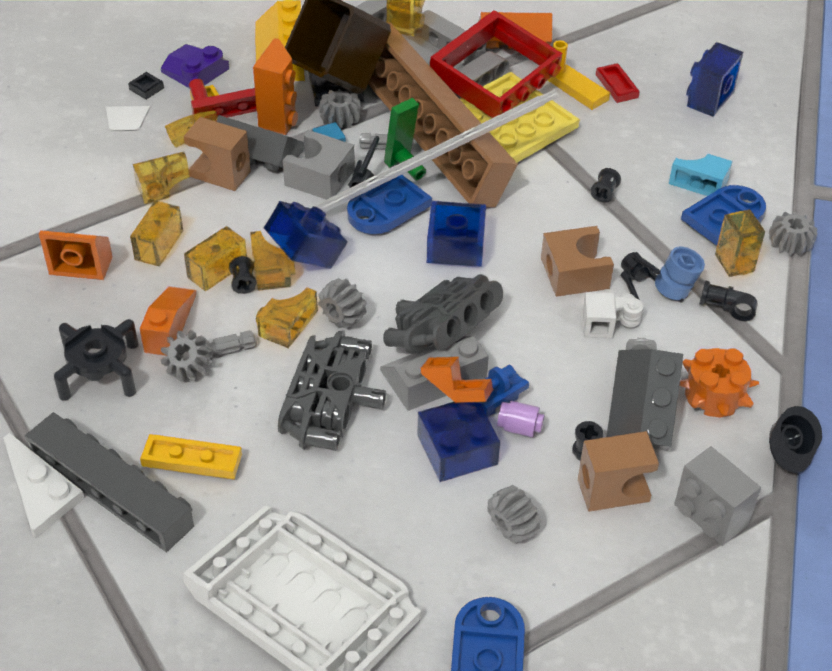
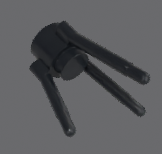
M375 136L363 164L362 160H358L352 179L348 184L349 188L374 176L367 167L379 142V136Z
M638 252L629 253L621 262V268L624 271L620 276L626 282L630 294L640 300L632 279L641 281L649 276L655 281L661 271L642 258Z

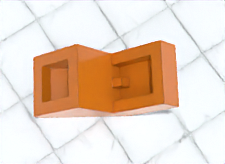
M459 357L428 358L421 367V374L455 403L486 402L493 391L492 379L462 380Z

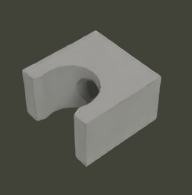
M307 130L304 134L305 159L297 158L293 155H287L283 159L284 185L327 200L337 194L355 170L354 144Z

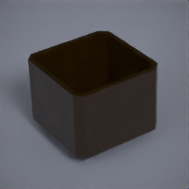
M305 0L285 45V49L292 58V64L360 94L367 88L391 34L390 24L341 0Z

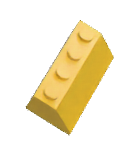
M301 0L277 1L255 22L256 62L274 38H278L285 47L301 11ZM293 64V70L296 73L295 81H305L304 69Z

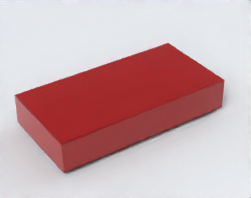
M618 63L596 68L597 78L607 91L610 92L616 103L639 98V89Z

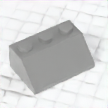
M464 336L444 350H437L435 346H432L419 353H414L380 366V371L407 411L447 396L421 374V367L428 358L459 357L462 380L487 378L489 356L474 336Z

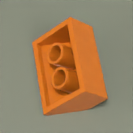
M481 12L478 21L491 12ZM498 12L547 44H551L552 13ZM493 37L486 42V49H498L499 45L507 44Z
M274 38L253 66L258 127L286 135L291 127L296 125L298 120V112L295 110L297 92L294 91L296 73L293 70L291 56L278 38Z

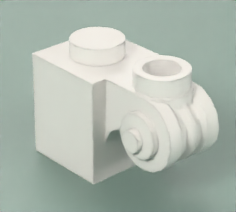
M585 292L582 311L584 337L613 338L615 323L618 320L621 321L623 326L629 328L638 326L641 322L643 303L632 294H623L620 297H615L614 293Z

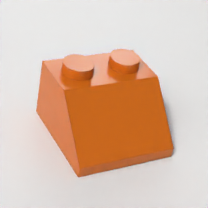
M40 230L39 238L49 275L104 280L113 257L109 237Z

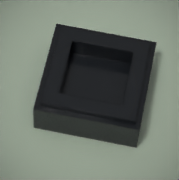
M148 72L143 73L128 83L130 91L146 100L164 89L163 81Z

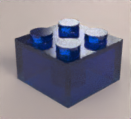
M716 42L710 50L707 49L699 62L696 61L691 68L690 76L693 77L686 92V95L689 96L687 107L714 117L735 92L744 52Z
M279 201L263 227L292 261L330 269L348 243L340 234L341 229L325 218L326 213L315 206H312V208L304 207L294 201L292 204Z
M431 201L426 263L482 267L486 204Z
M451 402L418 412L417 436L439 482L498 465L500 440L480 402Z

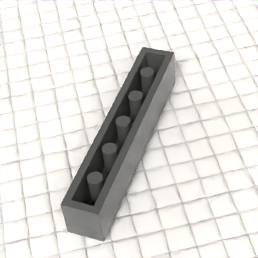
M53 412L25 435L31 451L81 489L83 493L166 553L194 527L192 507L184 498L173 496L161 482L150 480L138 466L127 464L115 450H107L100 445L92 434H84L70 419H63Z

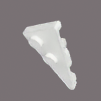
M8 433L3 437L32 535L37 538L84 499L83 491Z

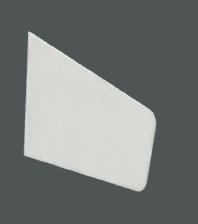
M150 106L106 107L109 129H140Z

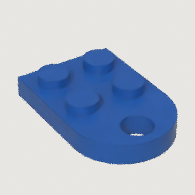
M400 175L351 199L347 206L348 221L355 229L364 233H385L432 206V197L405 176ZM361 216H368V217H370V218H368V219H360L359 217H361Z
M729 185L718 189L682 211L681 220L719 248H722L761 223L766 210V202L757 191L751 188ZM742 200H748V201H751L752 203H747V202H744V201H742Z
M481 597L464 605L458 612L455 620L451 671H523L525 625L519 611L509 602L496 597ZM492 610L497 612L500 617L495 621H487L481 614L484 611Z

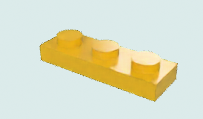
M149 434L140 461L143 467L235 479L242 457V448L239 446Z

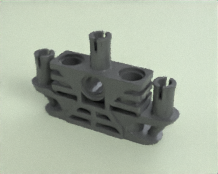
M479 274L474 278L456 277L451 282L450 280H443L417 301L401 299L396 304L397 316L395 320L398 329L389 327L388 330H385L383 335L384 344L388 347L405 348L410 354L419 353L434 344L437 350H444L455 341L457 342L501 304L503 300L502 285L498 281H489L487 276Z
M344 330L336 332L334 337L325 338V340L316 341V335L310 336L278 418V432L285 434L288 431L292 437L299 441V446L303 450L307 448V445L336 451L339 446L340 437H343L354 404L382 410L386 400V390L361 386L366 372V359H369L372 350V340L345 336ZM294 421L301 422V427L294 425Z

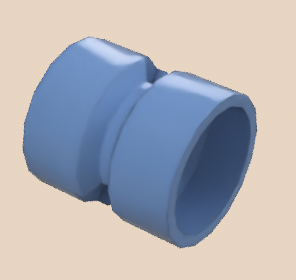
M680 246L672 249L660 270L661 273L655 279V286L658 291L672 300L685 299L704 270L705 263L703 258L696 251L688 247Z

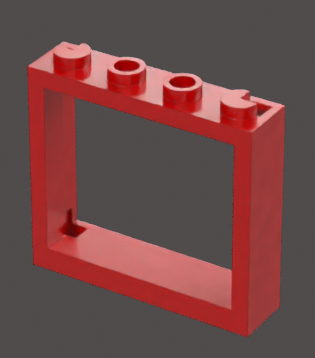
M493 10L430 57V67L454 93L494 118L513 109L520 102H525L531 93L536 89H541L551 77H556L562 68L560 63L563 53ZM493 37H496L539 65L538 68L501 97L496 96L454 68V66Z

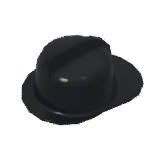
M801 406L787 408L772 425L769 433L770 451L780 467L793 473L802 472L810 465L822 440V428L818 418L812 411Z

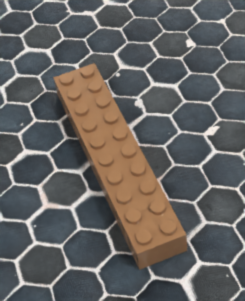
M386 22L390 24L391 34L368 85L390 111L392 107L412 97L418 102L419 108L414 139L421 148L427 151L480 125L481 122L391 23ZM490 132L432 159L471 207L496 208L518 165Z

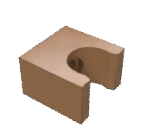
M200 117L183 136L186 145L200 149L203 152L188 169L189 177L236 191L251 172L247 131Z
M598 226L543 233L541 260L556 297L610 289L614 267L612 258L606 256L595 258L600 235Z
M647 431L584 441L577 480L588 512L650 502L652 495L643 473L657 471L659 462Z

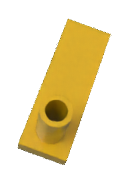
M562 40L555 41L553 47L563 53L560 63L562 68L556 77H551L548 81L591 110L609 101V91L566 64L568 44Z

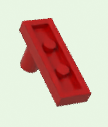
M194 79L189 83L193 97L191 110L194 123L200 117L214 121L217 120L218 115L228 118L257 111L255 88L208 97L203 80Z

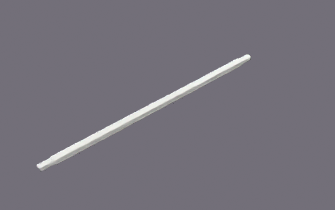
M554 89L510 109L300 212L297 216L284 221L285 226L289 229L299 223H304L545 105V103L559 97V94Z

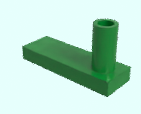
M413 97L391 108L384 163L389 168L414 157L411 154L419 104ZM420 165L408 171V173L417 181L424 177L426 169L423 165Z

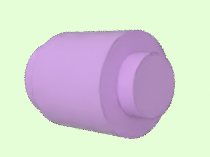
M510 401V404L502 402L497 426L503 427L504 431L534 437L535 432L541 433L545 415L539 413L540 407L514 401Z

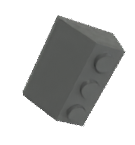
M218 115L217 122L247 131L251 164H255L256 160L263 161L264 168L278 172L279 167L283 168V159L287 155H293L298 158L304 150V142Z
M654 349L618 351L606 437L647 431L653 449L668 451L671 448L684 354Z

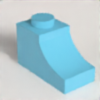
M707 154L706 157L697 160L676 158L672 164L669 184L708 196L726 186L733 161Z

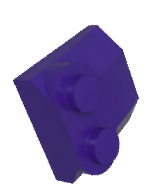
M185 44L167 56L161 67V73L189 88L190 81L194 79H201L204 85L229 70V61L223 58L222 50L215 46H206L202 49Z

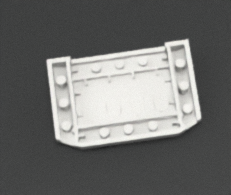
M263 506L183 573L184 584L199 603L292 671H370L420 619L421 611L418 606L415 608L408 597L409 591L402 581L301 513L289 511L287 515L273 513L269 506Z

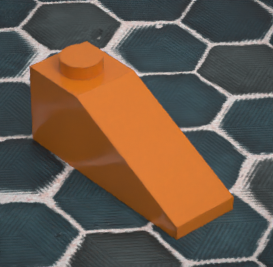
M168 286L148 307L140 326L144 353L165 355L161 352V348L170 346L167 342V337H172L176 340L177 331H183L197 294L196 290Z

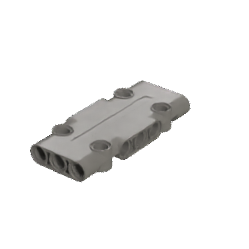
M367 0L356 6L384 22L391 23L429 66L432 55L466 31L433 11L426 10L421 14L417 13V4L413 0ZM485 43L454 66V68L483 87L505 75L509 69V62L492 51L486 52Z

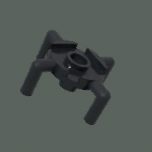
M126 319L115 328L109 325H101V328L92 329L91 325L76 330L68 323L60 324L59 333L64 348L66 365L56 371L53 376L60 400L67 401L71 398L67 379L74 373L87 377L90 381H98L104 375L114 371L121 378L124 395L132 397L136 394L132 370L122 363L127 358L123 336H125L129 349H135L139 345L133 320ZM92 348L101 349L99 352L96 353L88 352Z

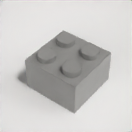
M710 446L684 465L674 505L678 507L684 516L689 517L700 526L708 537L715 539L723 546L749 526L761 486Z

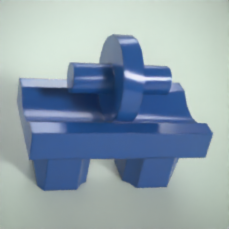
M510 364L502 369L499 367L490 369L488 377L485 379H492L493 391L486 402H475L476 409L484 417H489L495 413L497 407L502 405V402L510 403V401L517 400L520 393L529 389V382L521 378Z

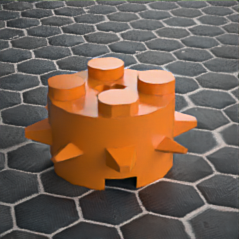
M712 348L699 349L695 353L693 360L685 359L682 362L688 372L687 379L680 380L679 386L685 387V396L693 408L699 407L705 410V415L721 418L733 415L735 410L741 406L751 408L754 403L747 394L748 388L759 385V381L751 379V369L747 361L743 359L744 355L742 352L734 348L728 350Z

